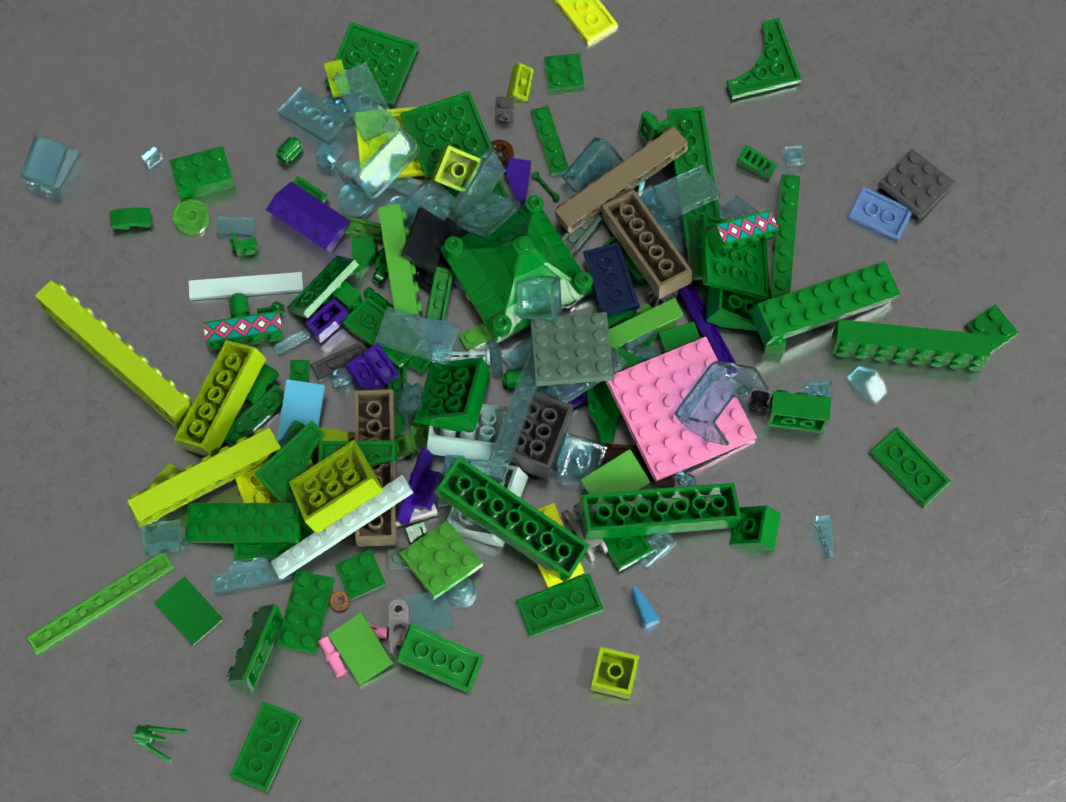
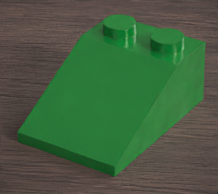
M711 287L708 289L706 321L725 328L757 331L749 311L757 303L766 300Z

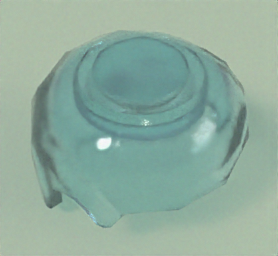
M465 578L446 591L450 604L457 608L469 607L477 597L475 584L469 578Z

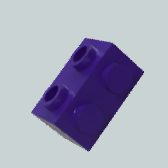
M333 298L320 311L308 319L306 322L307 331L321 344L342 325V322L348 317L347 310Z

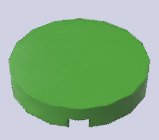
M187 199L177 204L173 210L172 219L174 226L179 232L185 235H196L207 228L210 214L203 202L196 199Z

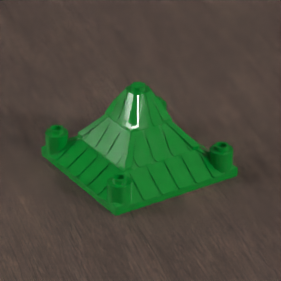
M538 195L529 196L525 205L461 238L449 237L446 239L445 244L440 247L441 254L496 343L531 326V318L548 317L594 292L592 276L587 272L581 271L544 212V201Z

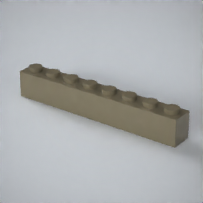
M672 127L670 130L666 129L661 133L660 137L650 140L640 151L636 150L630 158L619 162L616 168L605 172L599 180L589 183L586 189L575 193L566 203L559 204L555 210L556 219L569 234L600 213L603 204L630 192L688 151V142L675 127Z

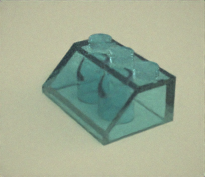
M594 137L561 177L575 193L581 192L586 189L589 183L599 180L605 172L616 168V165L623 161V159L608 139Z

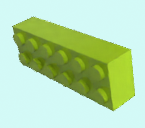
M226 340L173 440L187 451L204 456L211 455L213 457L217 455L266 358L255 347Z

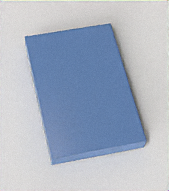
M863 186L847 219L898 242L912 212L904 205Z

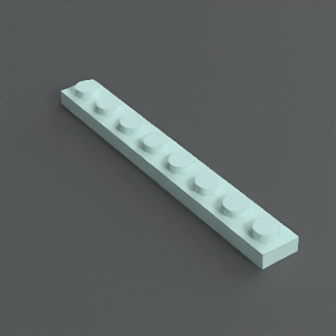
M401 475L382 488L383 491L319 533H313L299 544H296L272 560L271 563L278 577L281 579L285 578L411 495L413 491L406 478Z

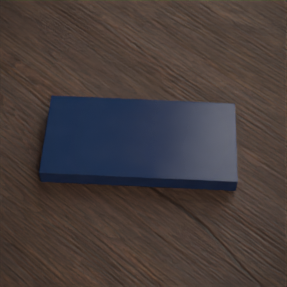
M617 242L583 251L589 274L593 278V287L601 312H607L608 317L639 309L638 298L620 243Z

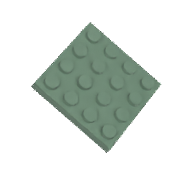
M607 312L531 318L536 386L614 380Z

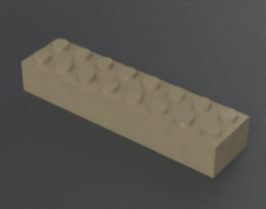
M393 389L354 391L355 441H395V398ZM396 462L382 463L372 467L382 488L396 479ZM396 505L355 531L357 547L397 545Z

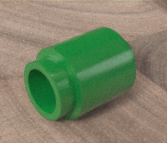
M288 137L277 149L276 157L284 164L292 162L303 149L301 146L302 142L296 137Z
M236 293L228 299L231 318L250 315L247 296Z
M506 369V373H502L503 385H506L507 388H525V386H530L529 370Z

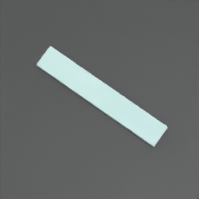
M302 272L189 281L190 301L229 298L236 293H241L244 296L303 291Z

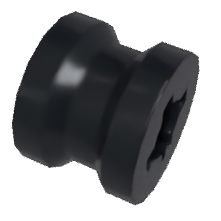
M760 390L752 391V401L749 408L759 412L767 411L769 407L767 401L770 399V394Z

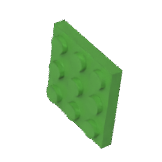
M448 520L399 553L400 557L434 600L482 567V562Z

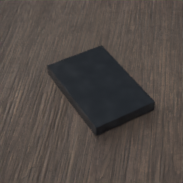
M423 207L418 208L401 256L429 274H433L441 255L440 247L445 244L451 225Z

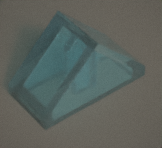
M860 365L847 377L873 404L877 403L888 392L878 372Z

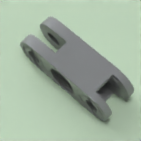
M577 503L573 508L579 520L575 521L568 510L561 512L570 531L590 545L585 555L592 562L595 560L594 551L599 549L603 554H606L608 549L603 539L584 540Z
M401 599L392 601L388 609L390 653L394 660L397 658L399 653L397 650L401 648L410 625L408 605ZM397 627L405 629L404 633L400 635L396 634L394 630Z

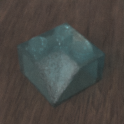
M564 432L553 470L560 475L580 480L601 467L607 447L599 441Z

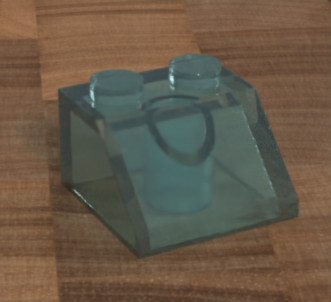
M538 276L518 281L519 318L556 321L562 313L560 277Z

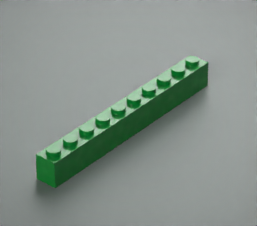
M782 174L779 182L776 224L779 230L774 233L769 299L790 293L800 186V176ZM786 338L765 345L764 354L783 356L786 348Z

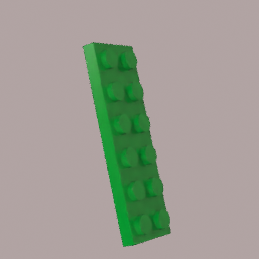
M188 503L184 541L187 543L299 544L301 511L297 503Z

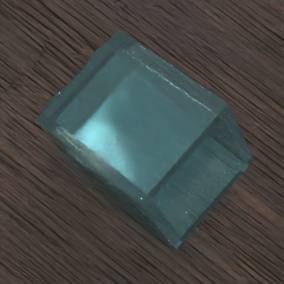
M35 135L19 177L25 179V183L31 186L36 184L42 186L41 190L45 192H59L78 160L81 151L51 138Z

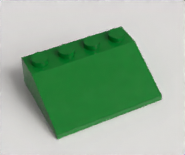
M483 357L431 363L414 422L457 432L475 430L491 374Z
M278 605L260 606L258 612L255 611L251 618L252 626L250 630H246L243 636V641L245 642L242 648H238L235 655L236 663L234 667H230L227 674L230 685L253 693L283 622Z

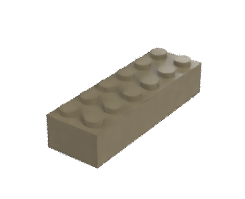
M635 190L602 205L603 220L659 299L692 283L691 268Z

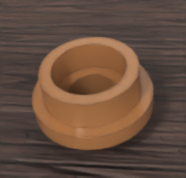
M342 591L334 592L329 600L331 608L336 611L345 610L349 605L348 595ZM342 599L343 603L338 605L336 604V600Z

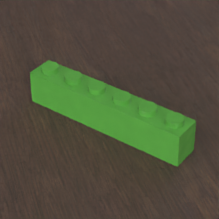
M400 203L378 207L396 319L404 320L420 317L419 311H422L421 300H417L416 294L419 293L418 281L414 282L413 276L416 274L415 264L401 256L410 232L409 227H405L404 222L407 219L406 209H402Z

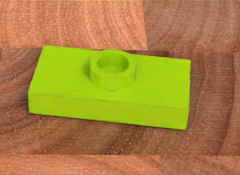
M342 60L324 63L333 98L351 94Z

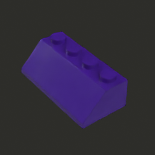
M290 182L276 193L266 208V211L331 253L352 222L293 182Z

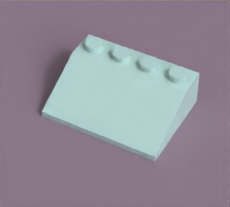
M482 404L475 430L457 432L429 426L427 449L433 455L456 458L459 456L464 459L503 463L504 458L495 453L494 449L509 414V407Z
M469 459L468 463L521 498L528 476L519 467ZM452 506L447 520L460 536L488 545L504 546L505 542Z

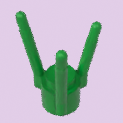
M147 724L146 726L138 725L133 739L139 742V746L150 750L168 762H171V758L147 744L151 743L153 739L167 741L166 737L156 735L154 731L187 733L186 729L156 727Z

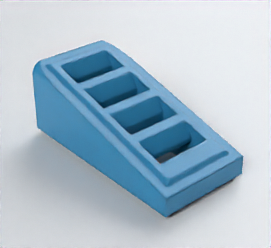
M634 586L631 595L643 628L659 624V616L639 588Z

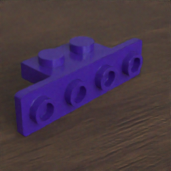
M424 447L421 448L417 456L416 464L408 482L413 493L403 499L397 509L396 518L404 525H409L415 508L431 511L436 498L433 492L444 476L441 472L429 470L434 455Z

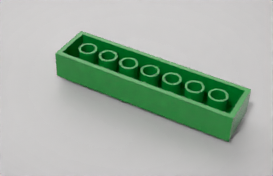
M886 261L757 303L749 312L765 346L838 321V319H844L888 304L901 294Z
M838 319L832 333L831 354H836L838 357L855 356L857 359L874 358L876 361L893 360L895 363L912 362L914 365L931 364L933 367L950 366L952 369L969 368L971 371H978L983 369L990 358L991 335Z
M459 456L453 461L433 494L563 582L572 576L590 546Z
M735 483L583 494L578 503L584 540L736 528L742 519Z

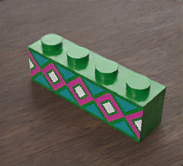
M768 210L715 224L705 233L714 252L722 250L724 253L730 251L733 247L737 249L742 248L747 243H750V245L756 244L761 239L768 241L774 237L773 234L779 228L771 211Z
M279 311L203 322L207 348L213 351L221 350L226 340L240 344L257 345L263 341L276 342L284 338Z

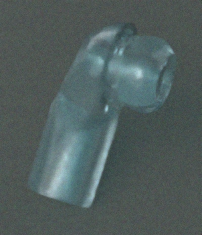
M685 471L676 474V479L684 486L697 485L695 477Z

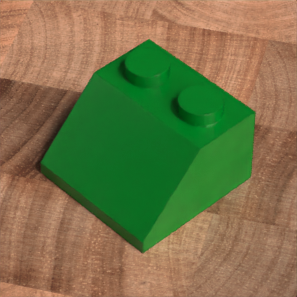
M767 505L739 507L742 519L736 528H732L730 545L756 551L775 550L781 513Z

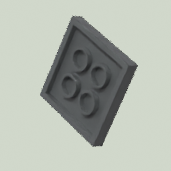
M911 149L880 180L878 186L922 219L954 185L955 181L914 149Z

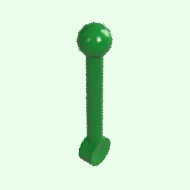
M533 172V179H537L552 195L553 200H559V194L554 193L540 178L539 172Z

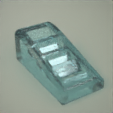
M831 515L816 516L814 525L827 558H832L835 553Z
M669 533L656 534L648 542L656 556L654 557L652 554H649L650 562L645 558L638 562L648 570L673 549L677 542ZM663 537L668 545L666 546L660 538ZM654 543H657L663 550L660 551Z

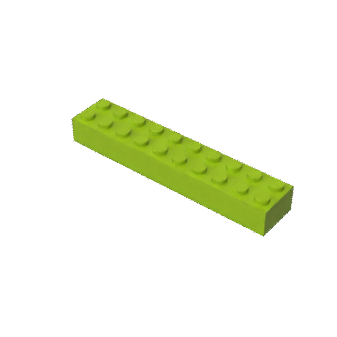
M50 280L35 295L41 309L178 429L192 405L189 401V396L183 391H177L175 389L176 385L167 378L165 380L161 377L162 373L155 366L151 368L144 356L141 354L139 356L133 352L134 348L126 342L124 344L120 341L121 337L114 330L110 332L103 320L100 318L98 320L95 319L93 312L86 306L83 308L79 304L80 301L73 294L69 296L63 285L59 282L56 284Z

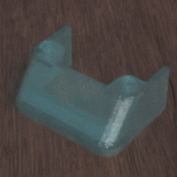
M379 104L376 108L386 120L382 126V131L388 140L364 165L357 160H350L343 167L330 155L327 157L339 173L370 199L377 198L412 162L420 151L416 140Z
M715 361L708 366L675 411V416L683 425L703 440L728 446L729 442L715 423L733 397L745 398L753 388L768 391L769 387L755 367Z

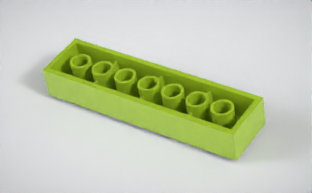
M270 427L267 429L260 428L253 433L254 436L248 439L243 437L236 441V445L220 449L218 451L219 454L213 457L208 455L200 460L201 463L185 467L183 469L184 472L178 475L173 473L165 478L166 481L161 484L156 482L148 486L147 491L143 493L136 492L129 496L130 499L127 501L128 510L138 528L268 462L281 449Z

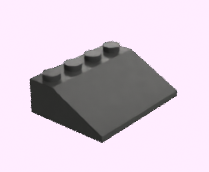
M519 387L494 452L527 473L548 480L572 417L574 405Z

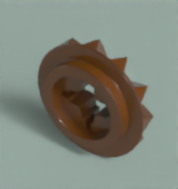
M505 140L491 141L494 151H503V157H496L495 152V156L487 158V161L495 167H504L505 164L509 163V158H514V149Z

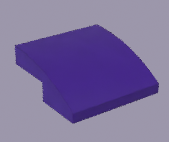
M379 343L345 365V368L360 390H378L400 375Z

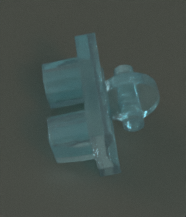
M409 382L403 384L401 397L395 400V407L400 413H407L411 420L415 418L416 411L422 407L419 397L424 394V387L419 383L411 385Z

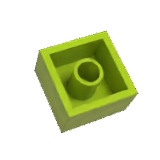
M445 145L431 180L469 195L482 159Z
M600 647L590 690L630 699L640 656Z

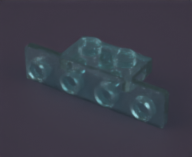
M256 557L252 561L245 563L244 561H236L228 566V572L211 575L214 594L292 579V573L283 579L279 578L272 563H269L268 558L264 559V557Z

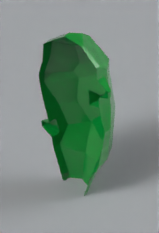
M605 381L587 382L586 388L590 417L597 426L601 441L603 443L613 442L619 419V408Z

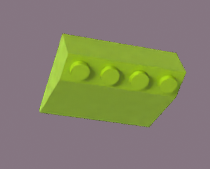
M355 439L289 481L304 521L316 534L383 491L377 476Z

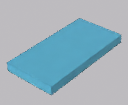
M286 380L277 434V442L281 448L290 441L286 435L296 420L305 426L312 420L319 427L325 385Z

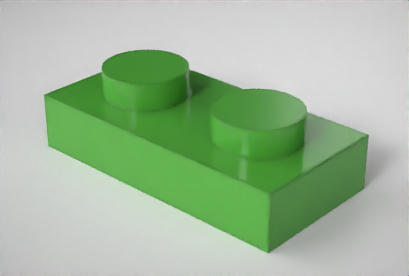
M485 323L459 334V339L466 351H469V349L475 350L495 340Z

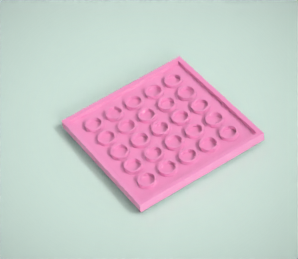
M706 337L613 374L614 380L605 381L655 482L757 438Z

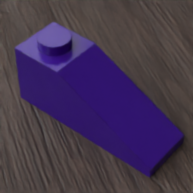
M509 158V163L504 166V175H507V185L516 209L525 205L531 160Z

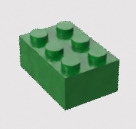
M223 146L169 160L181 202L235 188Z
M785 390L773 391L768 404L767 426L824 432L830 420L831 398H826L825 395L809 396L803 392L793 394Z

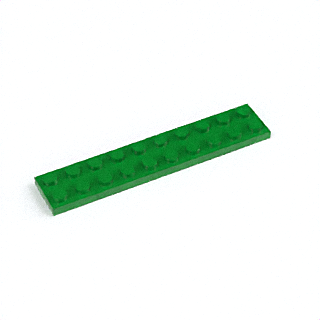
M704 107L667 109L669 130L675 127L688 142V151L673 161L688 264L692 270V280H702L700 216L707 214L720 218Z

